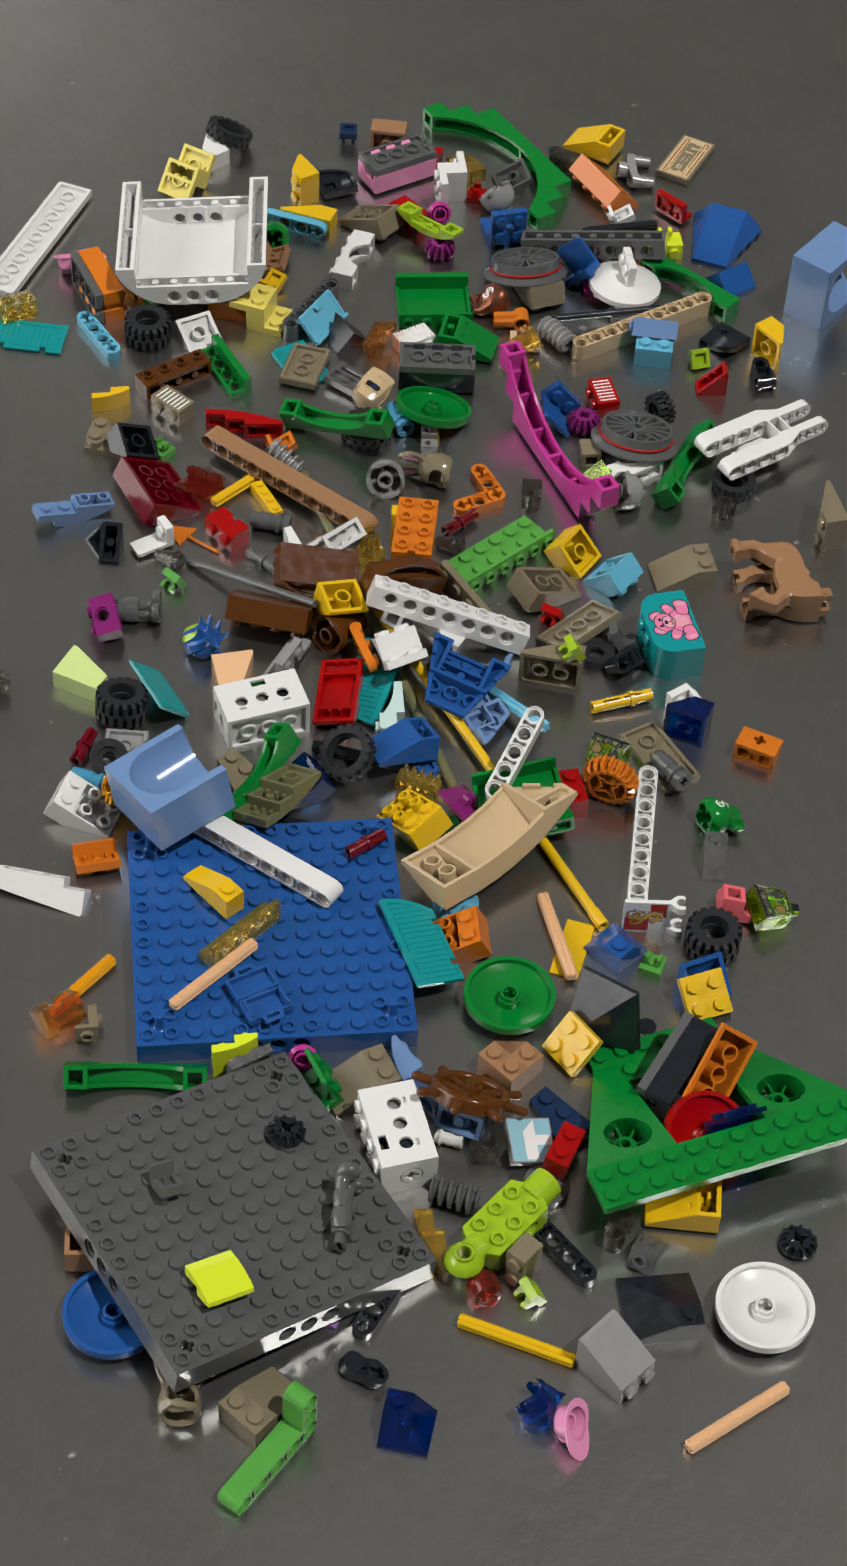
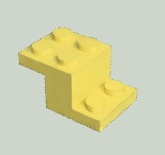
M184 143L179 160L169 157L157 191L174 198H192L196 187L206 188L217 156Z
M259 283L244 295L229 301V307L246 311V329L280 338L283 334V320L293 311V309L277 306V288Z

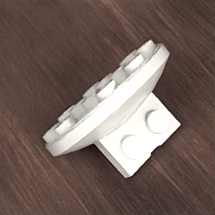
M623 247L622 254L619 255V261L601 263V266L594 271L595 275L588 280L593 296L614 306L616 309L649 306L658 299L661 290V284L656 275L647 268L635 263L631 247Z

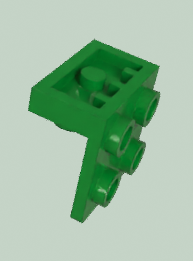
M307 1047L304 1049V1052L313 1067L303 1073L302 1076L327 1110L330 1111L345 1101L340 1093L343 1091V1088L336 1078L333 1079L331 1075L333 1070L327 1061H323L318 1052L313 1053Z

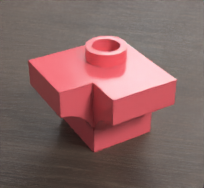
M723 884L722 889H718L716 893V909H719V907L724 908V911L732 912V916H737L738 922L749 924L752 917L746 904L745 888Z

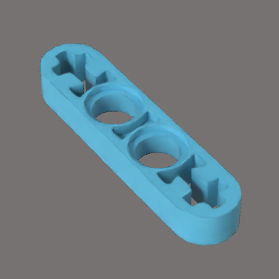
M267 208V222L279 221L289 229V232L321 239L328 231V226L323 221ZM282 218L287 219L289 221V224H285L282 221ZM298 223L305 224L306 228L300 227Z
M79 312L77 314V325L106 359H119L121 347L91 312Z

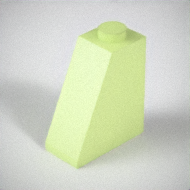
M73 645L52 671L55 687L95 702L97 686L102 684L104 680H107V675L76 645Z

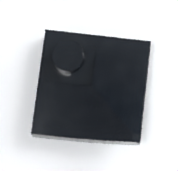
M340 169L318 170L319 187L324 200L358 192V185L350 171Z
M720 322L700 338L699 345L716 352L733 353L748 346L751 342V337Z

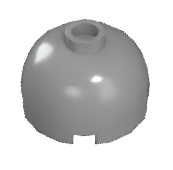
M509 180L501 182V187H492L479 199L482 206L490 213L491 211L511 209L510 205L514 202L515 191Z
M380 459L374 462L368 469L366 476V485L370 493L381 496V499H392L400 494L405 484V474L401 465L391 459Z
M620 471L616 473L614 479L620 486L618 504L611 507H616L615 510L630 511L637 508L645 497L642 481L638 476L628 472Z

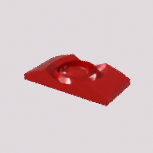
M363 658L322 660L312 719L313 725L355 724L359 713L360 690L363 686Z

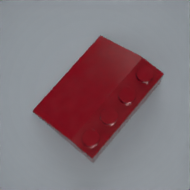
M121 457L112 476L145 525L157 526V517L165 515L169 522L172 523L202 513V509L170 462Z

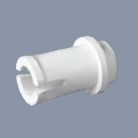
M437 1128L433 1141L438 1146L443 1144L462 1149L465 1136Z

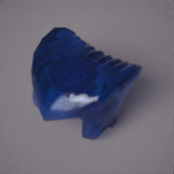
M536 1378L539 1383L530 1381L526 1384L532 1396L519 1403L520 1409L516 1406V1411L530 1428L537 1431H547L552 1424L555 1410L566 1396V1393L560 1392L544 1380Z

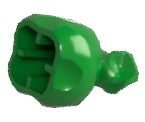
M279 221L267 222V240L272 248L289 244L290 241L289 229Z
M706 797L700 801L698 810L695 813L697 825L704 833L706 831L725 832L727 829L738 833L745 830L744 820L741 819V811L735 806L715 797Z

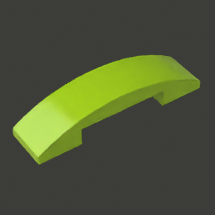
M410 201L397 207L398 213L408 224L429 237L450 240L464 233L463 228L451 222L442 225L422 215V208Z

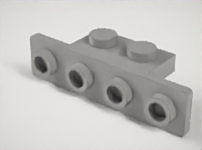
M291 637L263 675L293 669L310 647L311 640L303 637Z

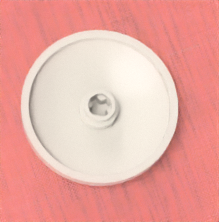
M750 1262L740 1265L725 1275L716 1292L714 1308L721 1329L733 1342L747 1350L764 1354L788 1351L799 1345L812 1328L815 1318V1301L811 1290L800 1276L782 1265L771 1262Z

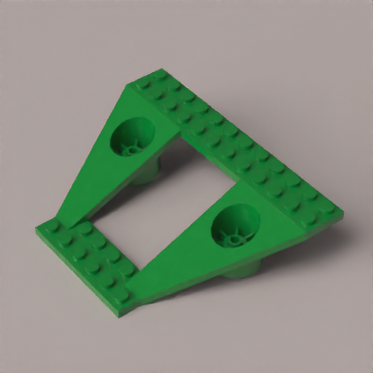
M712 1017L702 1019L717 1028ZM675 1027L641 1036V1048L639 1050L611 1046L599 1048L587 1062L593 1077L586 1176L605 1215L847 1143V1089L758 1050H754L734 1087L748 1103L747 1113L751 1122L680 1143H676L632 1087V1085L639 1084Z

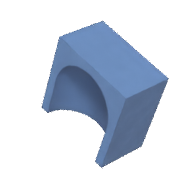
M833 221L793 255L783 313L819 332L847 308V279L842 271L847 265L846 226Z
M179 724L104 767L115 805L161 851L235 808L227 770L220 765L208 772L194 754L184 730Z

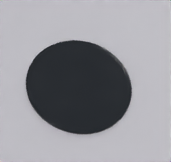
M649 1018L640 1019V1032L642 1034L648 1035L656 1031L657 1026L653 1020Z

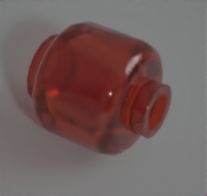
M482 1269L480 1273L470 1277L467 1282L468 1292L477 1306L492 1307L498 1303L503 1294L500 1281L493 1271Z

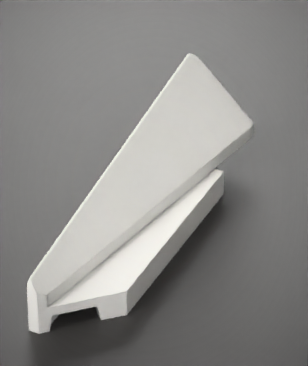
M0 865V889L78 917L83 914L91 890L70 886L71 877Z

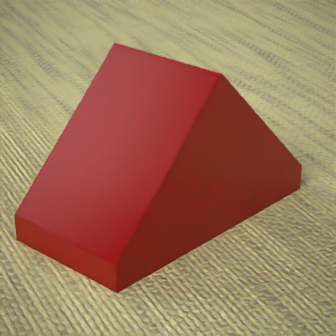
M725 361L695 381L696 391L699 396H726L729 373Z

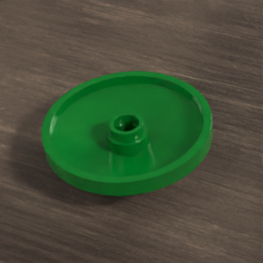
M411 386L400 390L396 398V407L400 413L420 424L438 428H457L464 426L470 421L472 408L469 403L462 397L444 389L429 386Z
M500 956L480 963L470 972L464 985L463 999L466 1010L471 1018L483 1028L498 1034L520 1035L536 1030L550 1018L555 1006L556 991L551 977L536 963L521 957Z

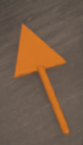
M173 526L174 540L178 546H181L189 539L217 554L219 553L218 549L191 536L197 531V528Z

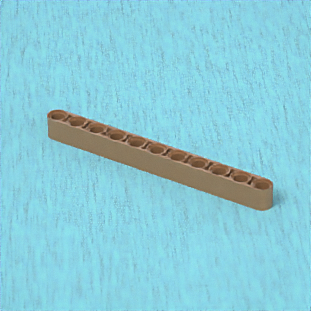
M215 426L201 437L202 444L211 452L337 525L341 526L357 516L367 535L378 526L377 518L369 511L226 429Z

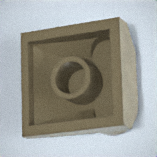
M100 417L92 421L86 435L84 453L121 459L122 456L112 453L109 448L106 435L114 426L111 425L108 419Z

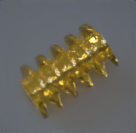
M406 763L397 775L395 788L401 787L403 791L409 788L420 795L424 794L427 799L433 797V800L437 801L440 797L438 791L442 790L443 782L441 781V774H438L434 779L432 771L425 776V769H421L417 773V766H414L410 771L409 764Z

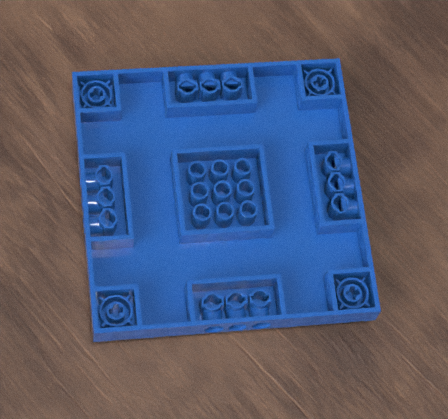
M391 818L273 824L267 829L256 825H241L339 881L344 891L328 908L315 903L195 833L189 834L161 851L142 831H127L137 1062L212 1059L211 1045L234 1043V1035L242 1033H258V1046L262 1047L269 1043L273 1049V1055L282 1052L288 1054L293 1047L300 1044L310 1045L318 1053L364 1050L379 1044H383L385 1049L391 1048V1036L393 1035L404 1041L408 1047H417L418 1026L411 973L378 903L379 899H401ZM380 828L384 829L387 834L386 840L372 847L370 852H363L352 860L345 853L344 848L359 840L362 835L367 836ZM199 865H202L229 877L244 891V908L226 920L183 880V876ZM253 938L257 941V950L179 1010L174 1011L169 1006L170 998L247 939ZM251 963L256 968L267 964L278 980L279 985H281L293 1003V1010L284 1013V1018L266 1024L264 1021L251 1026L240 1010L239 1005H237L226 988V980L235 977L234 969Z

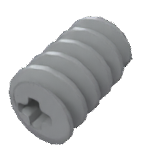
M547 316L541 320L537 327L538 334L557 349L558 352L566 353L572 349L573 339L577 336L568 330L567 327L563 326L558 319Z
M282 438L275 440L264 450V452H268L269 455L299 472L304 469L302 467L304 460L297 462L299 455L292 457L291 455L294 450L286 451L287 443L282 446L280 445L283 440Z

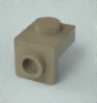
M96 1004L87 1005L89 1024L75 1025L76 1042L88 1043L99 1041L98 1027H103L102 1013H97Z

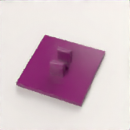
M464 784L438 791L439 796L462 822L478 809L477 797Z

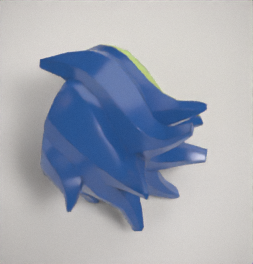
M209 615L205 622L202 617H199L198 623L185 628L182 634V642L184 643L187 656L193 655L203 660L211 658L213 654L222 653L218 648H220L221 642L229 633H220V620L216 626L212 627V615Z

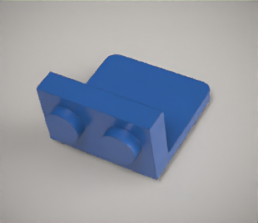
M580 236L557 249L558 254L573 273L564 281L566 288L573 285L577 287L584 281L583 279L588 281L595 275L594 271L601 266Z

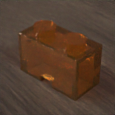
M65 989L53 996V1002L48 1005L46 1002H42L29 1010L38 1035L48 1039L61 1035V1031L68 1027L71 1028L79 1025L82 1019L88 1017L78 992L70 989Z

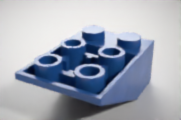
M423 716L402 719L371 737L377 749L375 763L379 767L428 762L438 758L440 736Z

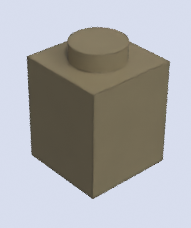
M579 439L578 457L581 469H599L602 457L601 449L594 444L592 439Z

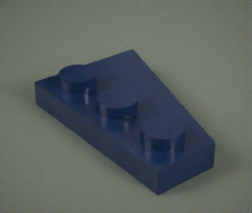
M546 1086L530 1099L529 1106L536 1117L549 1118L553 1141L564 1121H567L586 1131L581 1147L588 1142L590 1121Z

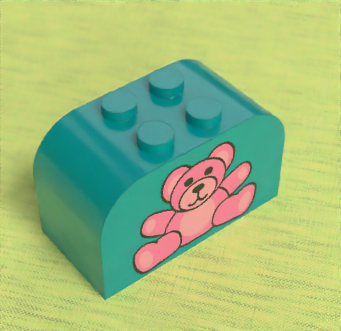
M684 590L655 593L645 597L641 603L636 636L638 646L640 645L641 656L646 659L650 672L663 680L701 677L706 646Z

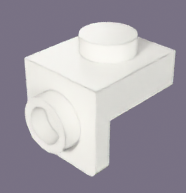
M630 204L613 211L611 205L607 206L609 210L607 216L610 223H628L636 220Z

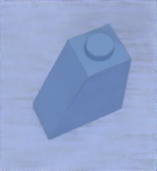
M633 317V321H629L628 332H632L631 336L677 341L679 322Z

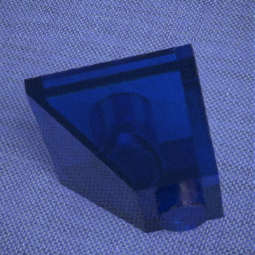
M388 1388L382 1412L377 1448L427 1458L438 1410L413 1392Z

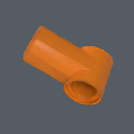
M518 307L513 311L493 312V328H514L516 331L521 332L528 330L530 327L528 310L524 307Z

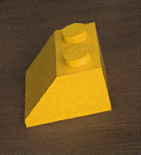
M298 154L292 168L291 198L299 206H307L319 201V171L302 154Z
M771 316L755 324L751 354L755 357L766 358L772 371L776 373L779 369L782 352L784 325Z
M581 524L564 529L544 550V553L555 568H561L565 573L577 579H580L602 556Z
M356 579L317 582L313 599L318 601L316 608L319 614L340 615L368 612V606Z

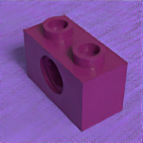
M110 592L89 598V606L86 609L89 618H93L94 625H91L93 636L98 637L100 643L125 637L113 593ZM102 616H109L107 620L100 621Z

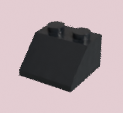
M117 422L106 435L112 453L123 457L147 460L160 459L151 427L148 425Z

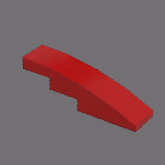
M205 409L206 428L220 426L233 434L244 433V439H267V434H270L272 438H278L283 435V421L242 411Z

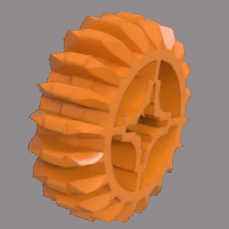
M605 754L603 757L601 755H597L596 758L592 757L585 764L581 778L584 787H586V792L591 793V797L598 798V802L602 800L605 804L612 803L614 806L617 803L623 805L624 802L629 803L633 799L639 787V775L635 773V768L629 767L630 763H624L622 759L619 760L615 756L609 757Z

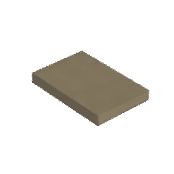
M295 343L279 376V383L315 390L331 356V350Z

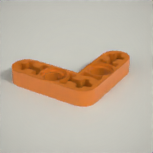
M475 464L471 467L470 478L480 493L455 500L453 503V514L455 516L461 515L472 507L476 509L473 514L476 512L482 513L505 504V491L485 465ZM484 484H491L492 486L485 487ZM481 501L484 504L479 505L475 504L474 502Z

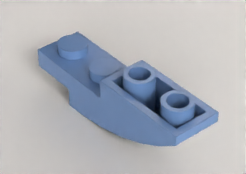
M109 492L72 494L70 501L32 504L31 510L37 523L53 522L55 527H61L95 518L114 508L115 503Z
M396 1035L391 1036V1061L402 1079L401 1081L413 1079L412 1073L414 1071L422 1072L423 1070L421 1060L409 1051V1047L404 1041H401ZM414 1080L416 1089L419 1087H430L428 1084ZM419 1097L422 1107L435 1120L439 1103L432 1097Z

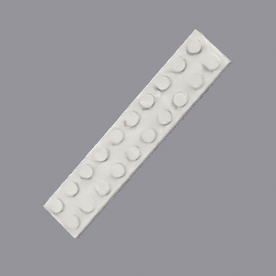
M61 181L58 182L1 255L0 296L13 299L91 198L92 190Z

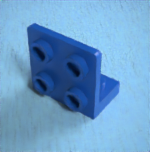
M557 380L540 391V402L543 406V415L546 422H550L558 433L568 437L567 415L572 410H575L576 407H582V404L560 380Z

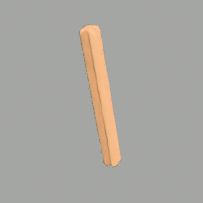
M547 892L538 893L537 902L565 978L568 981L575 980L578 977V972L549 894Z
M253 938L247 939L170 998L169 1006L174 1011L179 1010L257 950V941Z
M780 1381L688 1438L684 1444L685 1448L690 1454L696 1453L789 1395L790 1387L785 1381Z

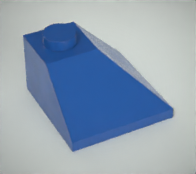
M615 922L584 946V949L615 975L621 973L647 951L643 944Z

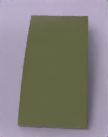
M292 763L281 766L260 778L261 787L246 795L247 803L233 811V819L267 829L290 812L310 792L322 776L321 771Z

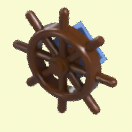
M444 1065L439 1066L438 1072L433 1076L419 1071L412 1073L414 1080L430 1085V1087H419L416 1090V1094L419 1097H432L439 1103L434 1126L479 1141L486 1132L489 1118L495 1123H500L502 1116L506 1112L521 1117L528 1115L526 1108L510 1103V1100H520L522 1098L521 1092L507 1091L502 1085L488 1078L487 1074L479 1075L467 1071L449 1070Z

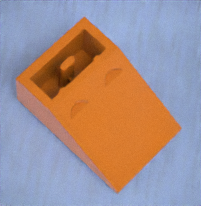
M476 905L432 921L433 925L440 924L456 958L451 963H469L492 955L487 919Z

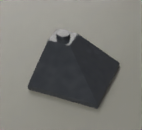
M584 966L570 1011L575 1012L604 1042L602 1045L639 1050L641 1048L639 992L588 966Z
M689 1272L616 1278L623 1320L643 1345L702 1340L705 1320L701 1302Z

